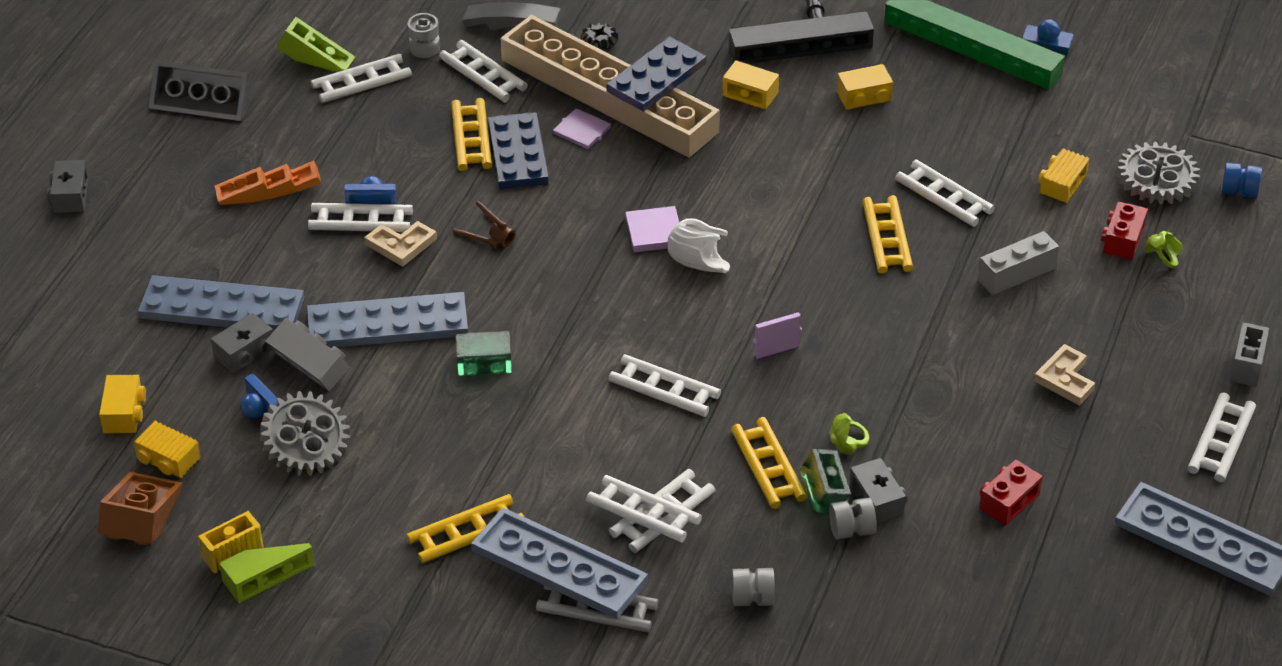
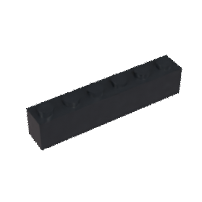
M859 12L729 29V50L733 62L739 61L750 64L872 48L874 27L868 13Z

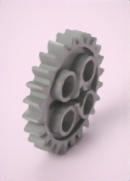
M1144 142L1143 148L1136 144L1134 150L1128 148L1127 154H1122L1121 160L1118 163L1117 177H1120L1119 184H1124V190H1131V196L1140 195L1139 200L1147 197L1149 198V203L1156 199L1160 204H1163L1164 200L1173 204L1174 198L1182 201L1183 196L1190 197V192H1195L1196 186H1198L1200 168H1197L1196 161H1192V155L1185 156L1186 150L1176 151V145L1172 148H1167V143L1158 146V143L1154 142L1153 146H1149L1148 143ZM1159 160H1163L1158 185H1153Z
M298 391L297 398H293L288 393L286 402L277 398L276 406L270 404L268 413H264L263 422H261L260 431L262 432L260 441L264 442L263 451L271 450L268 459L278 458L276 466L280 467L285 463L287 465L286 472L288 473L293 467L297 468L298 475H301L303 469H307L309 476H312L314 468L323 473L324 465L332 469L334 460L340 462L341 453H346V444H348L350 438L347 434L350 426L344 425L346 416H339L340 407L331 408L333 400L324 403L322 402V394L317 399H313L312 392H309L307 398H305ZM298 415L302 417V419H295L292 416ZM318 425H324L328 429H320ZM282 437H289L292 441H284ZM314 447L318 451L313 452L308 450L307 448Z

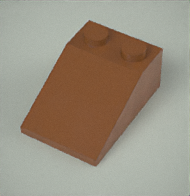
M129 472L100 501L97 533L105 534L111 539L124 538L133 540L139 545L152 544L162 533L181 492L183 483Z

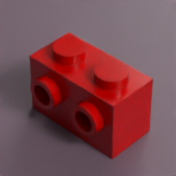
M1118 202L1115 211L1110 210L1107 219L1109 227L1104 226L1100 241L1105 242L1103 253L1133 260L1145 228L1148 208Z
M1014 460L1008 467L1004 466L999 471L997 477L991 482H986L979 492L981 496L979 509L1006 526L1040 495L1043 476L1018 460Z

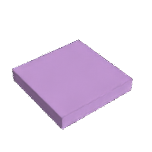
M675 206L625 212L633 252L668 249V236L676 224L679 223Z

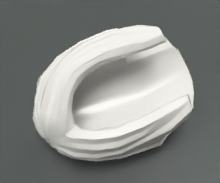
M692 218L677 223L668 236V252L675 261L686 267L709 272L727 273L730 268L729 263L723 260L717 252V240H720V235L727 236L728 231L709 226L700 220Z

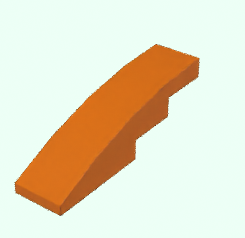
M311 161L292 170L288 164H285L266 173L263 172L261 167H258L215 185V190L220 205L244 204L296 193L321 184L317 165L314 161Z

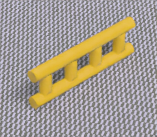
M476 99L475 105L461 106L460 101H452L451 109L458 170L465 171L468 168L467 164L482 163L484 169H490L492 167L484 99ZM477 115V121L463 122L462 116ZM478 131L479 137L464 138V132ZM480 147L481 153L466 154V148Z
M894 195L887 198L888 203L873 204L870 197H865L862 203L878 272L880 274L886 273L888 271L887 266L902 265L905 272L912 271L913 264L897 197ZM890 213L892 220L877 221L875 214ZM894 230L896 237L881 238L879 231ZM898 247L900 255H884L883 248Z
M765 417L759 418L756 421L758 427L743 431L740 424L733 425L731 431L772 509L779 508L781 506L779 499L794 495L798 502L806 500L807 494ZM764 437L768 446L753 450L749 441ZM774 456L778 465L763 469L759 460ZM784 475L789 485L773 488L769 479Z
M508 494L407 533L408 542L413 544L420 541L425 551L418 553L421 563L471 545L473 540L487 526L482 516L495 511L498 513L502 508L508 509L507 506L513 505V499ZM471 521L476 531L461 536L456 526ZM445 531L450 541L435 546L430 537Z

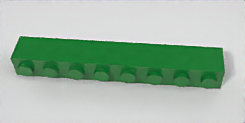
M888 0L885 3V23L1049 90L1063 74L1065 56L928 0Z

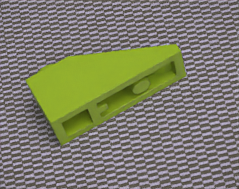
M297 17L291 22L276 46L277 49L295 61L335 72L347 70L355 58L351 53Z
M306 543L244 550L220 562L219 565L223 583L238 603H241L314 566L312 546Z

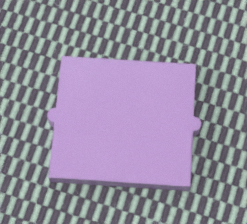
M576 108L568 117L562 118V122L553 130V134L589 149L596 141L602 139V136L611 128V124Z
M799 312L756 324L755 339H753L756 359L799 347L800 333L802 332L800 327L801 315Z

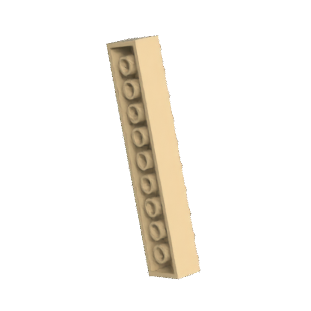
M530 15L501 37L502 61L689 158L719 133L720 110L677 88L671 90L644 112L607 92L606 84L631 65L533 15Z

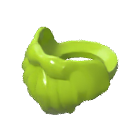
M1162 231L1147 239L1145 251L1146 253L1156 251L1164 264L1174 268L1178 265L1177 255L1182 251V244L1172 233ZM1161 249H1165L1166 253L1170 258V262L1164 257L1163 253L1161 252Z
M846 413L839 414L834 418L832 427L829 430L830 440L840 452L845 455L852 454L856 448H863L867 445L869 434L864 426L853 421ZM850 426L857 427L863 433L864 439L856 440L848 436Z

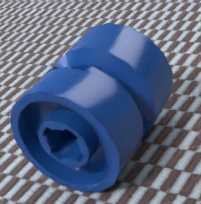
M1226 162L1221 194L1235 196L1240 192L1242 197L1257 199L1262 167L1248 165L1246 168H1242L1239 163Z

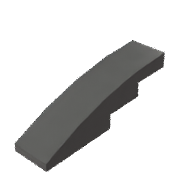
M484 3L469 5L462 20L466 27L487 23L491 31L507 27L513 29L530 15H533L553 26H557L562 11L560 8L531 3Z

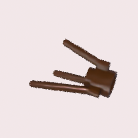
M477 201L476 205L494 223L489 231L491 239L456 228L452 230L455 234L487 243L494 248H497L499 245L506 248L512 244L516 237V231L496 217L480 201Z

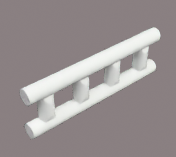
M463 40L458 41V50L452 54L445 50L439 54L441 60L503 102L509 100L510 95L508 92L512 89L518 88L521 91H525L528 86L526 82ZM467 55L475 59L467 65L460 61V59ZM482 66L491 70L483 76L476 72ZM501 77L507 82L498 87L491 81Z
M396 54L320 77L310 82L313 89L320 87L325 93L319 94L321 103H326L411 77L412 72L409 67L400 69L398 64L403 63L401 54ZM386 67L391 71V73L378 76L376 70ZM366 74L369 78L368 80L356 83L353 77ZM344 80L347 86L333 89L331 84Z
M918 160L913 161L911 168L914 171L908 176L902 172H898L895 176L896 181L972 227H975L979 222V218L975 217L978 213L984 211L990 215L995 209L994 205ZM926 176L934 182L926 187L917 182V180ZM944 187L953 194L946 199L936 192ZM964 199L971 203L972 206L964 210L957 206L956 203Z
M312 203L311 212L318 213V219L309 220L308 229L373 231L383 224L395 232H404L410 227V222H403L404 215L413 214V205ZM343 213V221L328 220V214ZM369 214L368 221H353V215ZM379 214L394 215L393 222L378 221Z
M626 354L621 359V364L626 366L621 374L612 371L608 378L609 382L704 417L709 412V407L703 405L707 398L718 399L721 394V389ZM637 370L650 375L645 383L632 379ZM660 379L674 383L669 392L655 387ZM684 388L698 392L693 401L679 396Z
M1227 393L1219 394L1187 468L1193 474H1196L1200 467L1216 472L1214 478L1218 482L1225 481L1256 408V404L1252 401H1247L1244 407L1229 403L1230 397ZM1223 413L1239 417L1237 424L1234 425L1221 421ZM1215 431L1232 435L1229 443L1213 439ZM1211 449L1223 453L1221 462L1206 458L1207 450Z
M687 469L654 495L692 510L715 492V488L710 483L700 488L691 481L695 478L694 472L691 469ZM680 488H683L692 495L683 503L671 496ZM643 503L635 510L647 515L653 506ZM668 514L664 518L659 517L657 520L671 525L677 517ZM623 518L609 529V533L613 538H617L620 534L624 533L632 539L633 542L629 544V548L633 553H637L661 534L651 529L642 534L632 526L635 522Z
M605 475L602 479V485L606 486V489L600 495L589 492L586 497V502L679 542H683L686 538L687 533L681 529L687 522L698 525L702 519L701 514L608 475ZM617 492L630 497L623 505L610 500ZM640 502L653 506L647 515L634 510ZM664 512L677 517L671 525L657 519Z

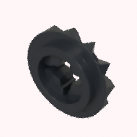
M598 22L597 25L589 24L588 28H583L581 40L600 50H607L617 44L618 33H616L615 27H609V24L600 25Z

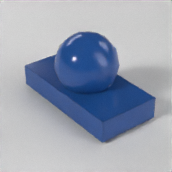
M1046 19L1038 27L1027 25L1022 39L1051 51L1068 55L1074 34L1060 31V26L1056 21Z
M374 176L364 178L360 184H345L346 204L397 205L395 184H383L379 178Z
M250 374L245 377L247 395L242 398L240 409L243 415L249 419L261 418L264 413H268L270 404L276 406L277 397L255 375Z

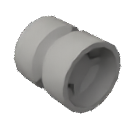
M428 13L413 15L407 22L410 52L418 58L435 56L440 50L438 19Z
M871 498L853 500L852 505H849L847 501L830 503V525L836 540L851 538L855 532L858 536L876 533V514Z
M748 568L732 569L733 606H750L752 602H756L758 606H774L775 582L773 568H757L754 573H751Z

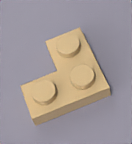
M419 221L401 235L381 224L365 236L364 240L366 246L403 267L437 240V232Z
M1066 344L1035 373L1034 377L1036 383L1079 406L1095 388L1093 381L1077 373L1086 364L1087 356Z

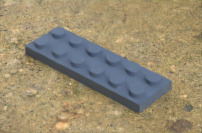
M152 275L138 313L139 319L228 328L254 313L269 325L274 332L286 317L294 323L297 321L305 297L304 290Z
M464 292L307 305L309 334L312 336L315 333L319 334L327 341L326 346L329 348L333 346L347 347L468 336Z
M1143 482L1139 483L1115 518L1114 525L1266 595L1272 596L1282 580V545Z
M502 508L471 543L473 552L615 619L620 617L648 582L647 573L506 508Z

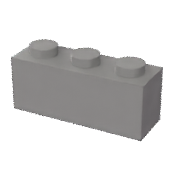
M1043 231L980 257L978 281L991 295H995L1056 269L1059 246Z
M286 317L265 342L277 355L330 392L350 368L344 360L346 355L336 346L332 348L326 346L327 341L319 334L315 333L313 336L309 334L310 330L297 320L294 323Z

